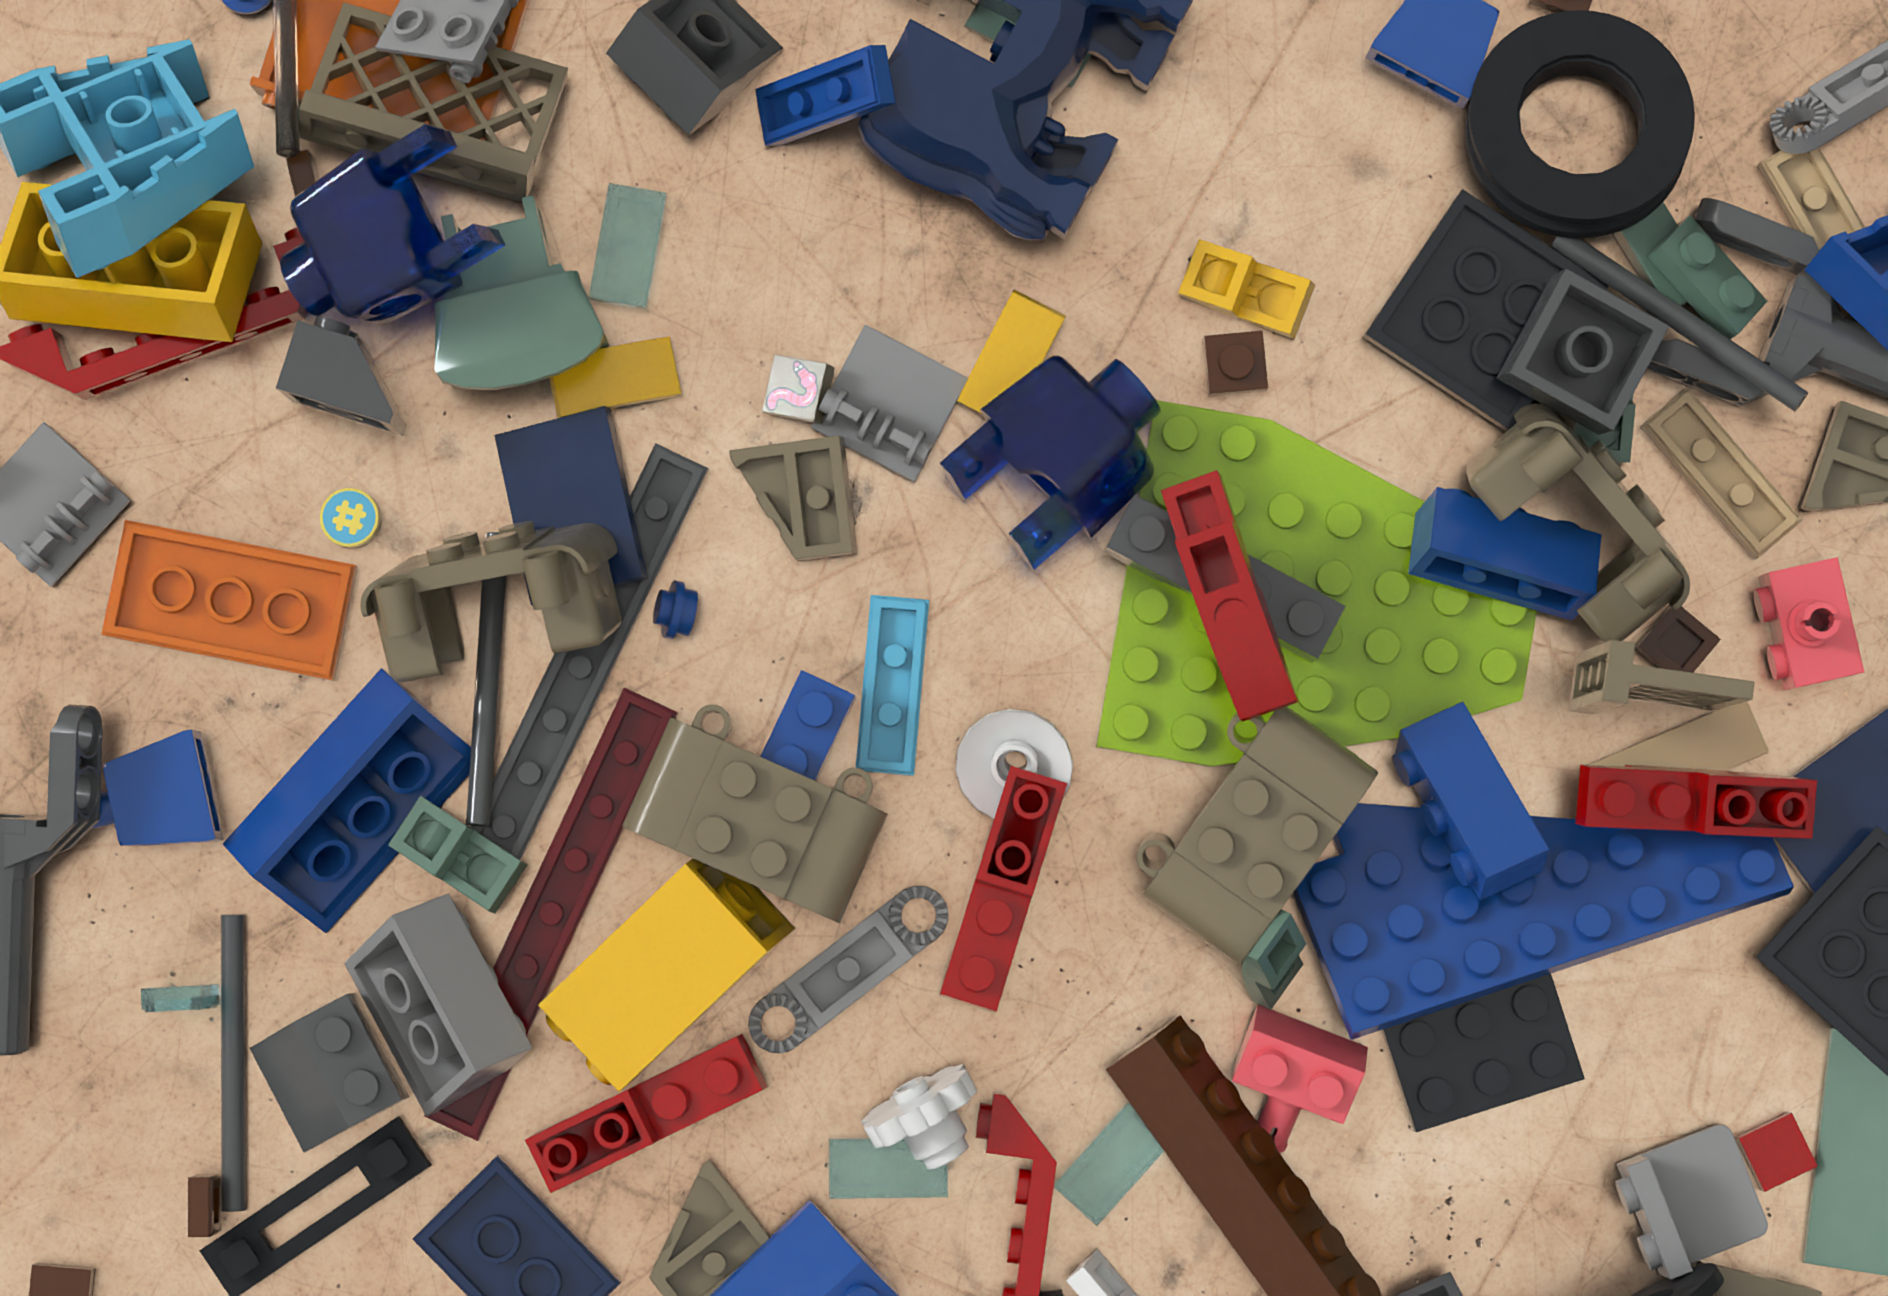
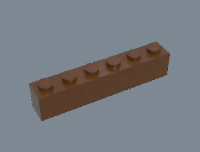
M1181 1015L1133 1046L1106 1069L1268 1296H1382L1376 1281L1362 1269L1347 1248L1340 1231L1329 1223L1312 1199L1306 1184L1291 1170L1276 1149L1271 1135L1258 1124L1241 1100L1235 1085L1225 1078L1207 1053L1200 1036L1189 1028Z

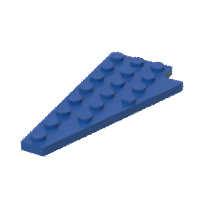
M1358 803L1333 837L1340 855L1314 863L1293 894L1350 1040L1788 895L1794 888V885L1773 837L1711 835L1695 831L1585 827L1575 824L1576 819L1530 816L1550 849L1543 872L1480 901L1470 884L1467 886L1462 885L1456 877L1450 863L1449 855L1452 852L1442 834L1435 836L1430 831L1423 818L1421 808Z

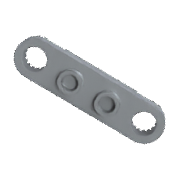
M1888 40L1810 86V92L1801 98H1794L1795 101L1792 103L1789 100L1784 102V108L1780 106L1776 108V114L1773 113L1770 117V128L1777 147L1790 154L1810 152L1887 107ZM1811 121V127L1808 125L1804 126L1805 131L1803 132L1801 128H1797V133H1795L1794 129H1791L1798 123Z
M925 886L906 888L756 1003L750 1013L748 1022L749 1032L754 1042L765 1051L785 1053L809 1038L943 933L948 922V909L944 899L935 890ZM913 898L928 900L936 910L934 925L923 933L910 931L902 922L901 912L903 906ZM774 1006L787 1008L795 1018L796 1026L794 1032L783 1041L769 1039L761 1028L763 1014L767 1009Z

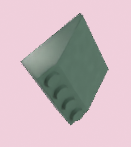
M1830 1028L1815 1162L1818 1167L1813 1170L1803 1263L1888 1276V1076L1835 1028Z

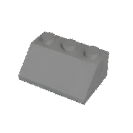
M449 893L392 915L344 962L426 1117L440 1111L503 1074L532 1049L526 1037V1030L522 1021L513 1013L498 985L494 969L483 958L471 936L466 918L457 910Z

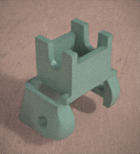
M533 195L522 198L526 218L462 232L459 227L457 228L453 214L441 216L456 288L445 290V300L438 301L433 305L435 310V372L443 384L473 390H497L528 385L560 375L585 362L598 349L606 348L609 345L588 299L585 286L578 271H565L561 263L553 265L540 209L537 208Z

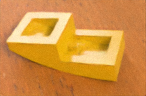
M1199 239L1178 293L1187 299L1226 315L1295 339L1315 284L1310 279L1259 263L1253 256Z
M1014 289L957 401L1010 427L1066 315Z
M670 336L598 349L585 362L560 375L549 378L557 418L606 406L612 411L619 406L674 398L681 394Z

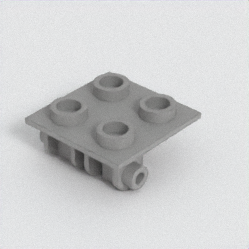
M400 0L375 48L377 51L448 61L451 65L449 74L459 82L469 83L472 77L475 78L481 75L483 71L482 64L488 55L485 49L495 48L498 42L497 36L503 33L505 29L504 22L511 9L517 6L519 0Z
M864 325L832 388L828 389L818 410L825 413L823 423H813L811 429L827 437L837 435L844 437L846 447L915 482L968 378L887 335Z
M43 422L0 469V542L16 555L15 558L32 573L35 572L44 582L52 587L131 500Z

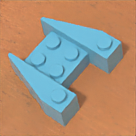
M190 39L147 47L148 57L111 64L109 56L106 55L86 59L88 69L58 74L54 65L34 69L0 83V148L17 177L34 170L43 169L51 163L75 153L86 169L85 172L38 191L56 243L76 278L95 270L103 269L111 263L133 255L254 167L237 111L232 109L204 121L194 106V103L208 98L209 94Z

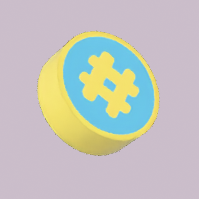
M344 488L332 493L325 500L320 511V524L325 535L337 545L345 548H357L369 543L376 536L381 523L380 510L373 498L365 492L354 488Z

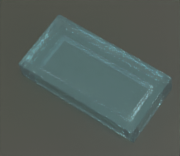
M609 183L588 297L590 300L644 310L648 309L668 197L667 193Z
M219 984L141 989V1006L145 1013L217 1008V1005H220Z
M1127 1101L1054 1183V1188L1098 1226L1164 1150L1129 1101Z
M829 1138V1199L948 1197L947 1164L928 1170L922 1160L914 1159L904 1139L892 1146L875 1148L870 1138Z

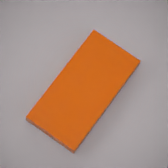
M125 520L101 635L335 681L358 566Z

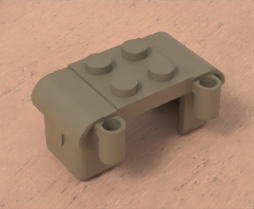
M1530 404L1515 412L1513 416L1517 424L1468 464L1466 474L1473 491L1497 519L1503 521L1540 490L1545 492L1573 469L1634 540L1632 545L1598 572L1596 595L1576 611L1600 639L1606 642L1611 639L1623 641L1668 603L1674 611L1679 609L1686 601L1690 592L1689 575L1674 548L1658 528L1665 519L1649 496L1638 484L1628 491L1621 482L1627 474L1608 448L1600 440L1590 446L1581 434L1577 435L1555 410L1544 404Z
M523 521L503 526L498 529L499 534L483 540H479L478 534L475 531L453 535L443 539V545L426 550L427 554L416 555L406 559L369 584L362 594L360 603L363 617L371 616L375 613L391 678L397 682H407L443 675L442 663L463 659L464 650L449 586L525 572L533 610H542L550 647L554 654L599 645L615 632L622 622L608 562L618 551L613 536L605 528L594 523H582L554 529V526L535 529L533 521Z
M710 704L702 707L697 712L691 726L670 717L622 827L840 923L888 816L887 813L867 804L873 791V782L869 774L860 768L846 769L840 774L832 789L728 743L725 739L732 730V719L729 713L718 705ZM710 713H719L724 718V726L717 734H708L703 729V720ZM852 775L861 776L866 781V790L859 797H850L844 792V782Z
M1288 706L1275 710L1267 723L1262 715L1249 719L1257 727V734L1251 738H1244L1237 733L1236 723L1241 720L1236 712L1228 725L1227 735L1230 742L1244 753L1176 848L1173 841L1167 835L1153 833L1144 838L1137 851L1139 867L1153 878V881L1144 890L1142 896L1238 965L1252 950L1378 775L1376 769ZM1150 846L1161 847L1166 853V859L1162 862L1151 861L1146 855V848Z

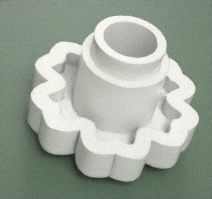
M963 1064L949 1066L932 1076H920L904 1083L892 1093L890 1100L873 1108L861 1122L875 1148L892 1146L904 1139L915 1160H922L928 1170L935 1169L956 1159L968 1149L969 1145L964 1138L967 1129L956 1109L969 1102L978 1090Z

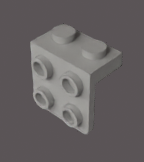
M1714 1125L1616 1163L1622 1179L1615 1181L1619 1197L1628 1214L1636 1213L1644 1235L1637 1237L1643 1258L1650 1270L1657 1268L1659 1274L1668 1279H1674L1692 1272V1263L1761 1237L1768 1229V1222L1733 1133L1725 1125Z

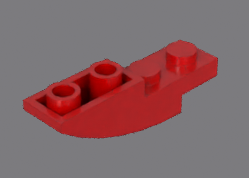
M1216 470L1161 490L1177 539L1174 541L1190 589L1239 719L1244 722L1298 703L1299 701L1263 592L1257 584L1221 474Z
M1580 765L1575 824L1585 827L1695 831L1711 835L1812 839L1817 780L1780 775L1678 767Z
M1010 766L940 996L995 1013L997 1012L1067 783Z
M740 1034L525 1139L550 1193L748 1098L766 1089L768 1086L743 1034Z

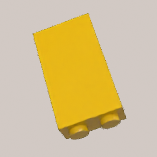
M691 859L538 1006L547 1014L545 1019L550 1029L562 1040L572 1041L587 1057L586 1065L590 1072L599 1081L606 1085L612 1084L620 1092L782 942L795 927L756 886L696 859Z

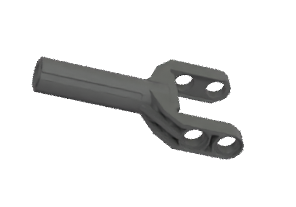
M1712 198L1701 199L1694 220L1714 242L1797 275L1787 284L1759 359L1793 382L1822 371L1888 398V351L1861 324L1842 317L1835 299L1804 270L1819 252L1814 238L1724 201ZM1679 339L1662 340L1647 369L1737 406L1745 405L1768 395V393L1703 349Z
M72 704L65 706L60 712L56 724L50 731L47 816L0 813V1055H17L29 1050L35 875L56 854L72 848L100 820L103 729L100 713L93 706Z

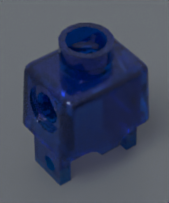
M424 124L380 152L362 148L291 201L290 212L304 242L281 256V272L293 296L310 314L321 316L336 307L345 317L381 324L392 322L461 287L463 284L460 276L461 272L506 246L498 229L474 223L446 241H443L412 177L413 174L458 147L450 131Z
M1052 355L983 406L980 411L987 422L940 462L954 489L965 500L1007 463L1019 474H1026L1049 497V499L1008 533L1022 558L1035 570L1078 531L1082 530L1091 539L1132 499L1134 494L1136 495L1151 480L1154 475V464L1138 431L1161 412V409L1156 399L1141 380L1118 359L1111 361L1088 381L1065 358L1059 355Z

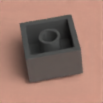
M1565 268L1553 274L1549 279L1497 379L1598 435L1614 431L1665 336L1669 325Z

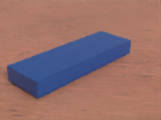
M886 45L866 46L755 89L765 146H781L896 104Z

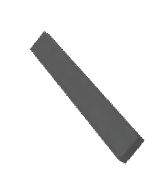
M655 443L630 495L647 579L614 587L622 622L620 627L602 643L593 647L553 655L493 780L490 826H471V828L520 860L523 859L709 471V468Z

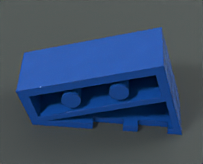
M1887 215L1876 219L1872 225L1849 234L1845 231L1831 236L1804 270L1888 351Z

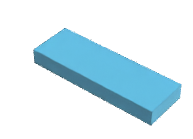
M871 595L856 768L873 773L914 776L929 600Z

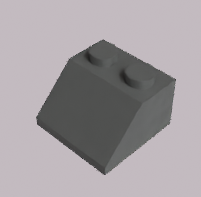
M650 0L636 10L606 54L624 71L627 77L638 84L665 111L671 120L676 122L690 135L718 115L781 52L783 47L735 0Z
M316 316L314 325L297 320L276 389L292 402L403 436L407 425L370 353L356 340L358 334L350 331L351 327L349 325L322 316Z
M356 993L345 994L250 1047L260 1070L304 1153L410 1097Z

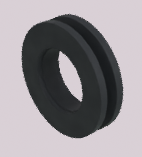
M1575 10L1551 13L1531 20L1513 30L1492 49L1484 60L1473 85L1466 117L1465 137L1467 152L1473 171L1485 192L1498 207L1520 223L1537 231L1560 237L1593 238L1622 231L1646 218L1662 204L1674 188L1692 143L1695 123L1694 101L1687 78L1677 60L1657 38L1640 26L1623 18L1596 11ZM1585 75L1609 83L1628 99L1637 116L1639 139L1636 147L1619 165L1601 173L1573 174L1551 167L1531 151L1521 133L1520 110L1524 100L1538 85L1558 76Z

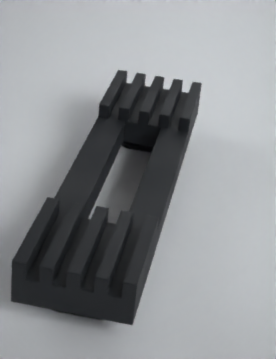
M399 1116L199 1250L229 1296L241 1295L431 1166V1163L426 1159L423 1151L418 1147L417 1142L412 1138ZM354 1167H359L370 1184L367 1188L275 1250L271 1248L270 1242L262 1234L264 1228Z

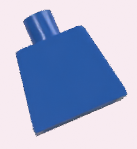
M1405 0L1375 38L1365 58L1463 109L1471 97L1474 82L1483 64L1500 11L1482 0Z
M190 729L179 732L103 764L107 790L100 792V820L91 829L115 824L120 846L210 843L224 840L201 731Z

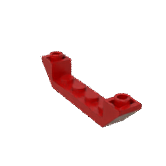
M316 222L304 224L287 231L284 234L286 241L273 247L289 290L280 293L279 287L275 286L248 295L245 299L247 306H244L232 342L143 333L135 338L137 346L116 354L112 347L96 350L82 356L79 359L81 367L74 369L62 335L52 328L43 330L42 324H34L18 329L8 335L10 343L0 346V360L84 400L96 397L297 323V320H305L340 243L336 233L329 225L319 229Z
M993 1092L992 1104L980 1103L975 1138L987 1140L986 1153L1032 1159L1030 1170L1019 1168L1015 1204L1025 1205L1022 1229L1011 1227L1007 1263L1018 1265L1015 1287L1003 1286L1002 1296H1039L1057 1162L1005 1093Z

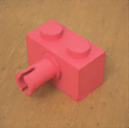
M1838 557L1768 572L1758 577L1760 587L1755 588L1753 591L1754 603L1761 623L1769 622L1774 645L1767 646L1768 663L1774 680L1782 679L1784 690L1864 673Z
M1257 1005L1236 1056L1232 1082L1268 1095L1257 1122L1269 1134L1272 1128H1275L1272 1138L1276 1149L1281 1153L1288 1146V1139L1301 1109L1344 1124L1365 1074L1368 1047Z

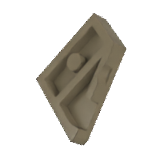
M1844 401L1836 404L1801 506L1802 510L1808 512L1888 502L1887 416Z
M837 435L729 450L730 460L737 469H740L755 492L756 500L766 515L773 520L781 532V538L796 560L802 561L857 553L844 437Z
M710 1160L702 1165L649 1276V1279L663 1296H710L770 1238Z

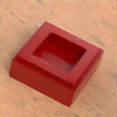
M1790 1112L1735 1137L1760 1190L1763 1192L1818 1167L1793 1114Z

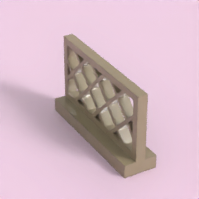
M343 2L310 90L306 89L299 107L300 138L523 203L522 198L529 196L533 184V173L566 83L568 68L495 47L490 50L485 49L488 55L484 63L488 64L494 77L467 88L465 83L455 80L449 74L451 65L448 61L437 60L411 72L401 54L377 51L373 47L354 55L346 41L351 24L375 31L380 39L392 16ZM342 53L345 60L337 63L339 55ZM390 56L401 76L374 88L362 67ZM353 72L364 91L347 100L325 94L331 80ZM446 72L458 93L430 104L418 83ZM528 76L551 82L545 96L527 104H523L512 83ZM409 88L421 108L402 117L388 113L381 100ZM502 88L514 109L487 121L475 100ZM465 104L477 124L470 129L457 133L445 129L438 116ZM540 113L535 124L531 116ZM521 121L531 137L526 153L502 146L494 132Z
M1611 639L1577 653L1569 711L1593 715L1628 704V699L1712 711L1752 700L1755 681L1633 664L1636 643Z

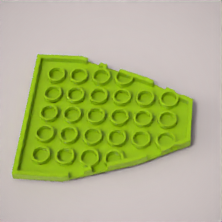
M1155 400L1139 497L1167 511L1161 490L1218 470L1222 476L1247 554L1346 606L1319 658L1313 663L1281 647L1299 701L1289 705L1290 709L1299 713L1346 747L1397 739L1401 729L1461 702H1464L1472 716L1522 701L1537 611L1408 574L1415 513L1425 501L1273 420ZM1127 565L1096 747L1208 767L1237 763L1244 753L1230 742L1227 735L1230 720L1237 711L1218 666L1193 595L1167 583L1155 580ZM1274 711L1262 715L1266 723ZM1247 720L1236 723V731L1240 736L1251 738L1257 734V727L1252 721Z

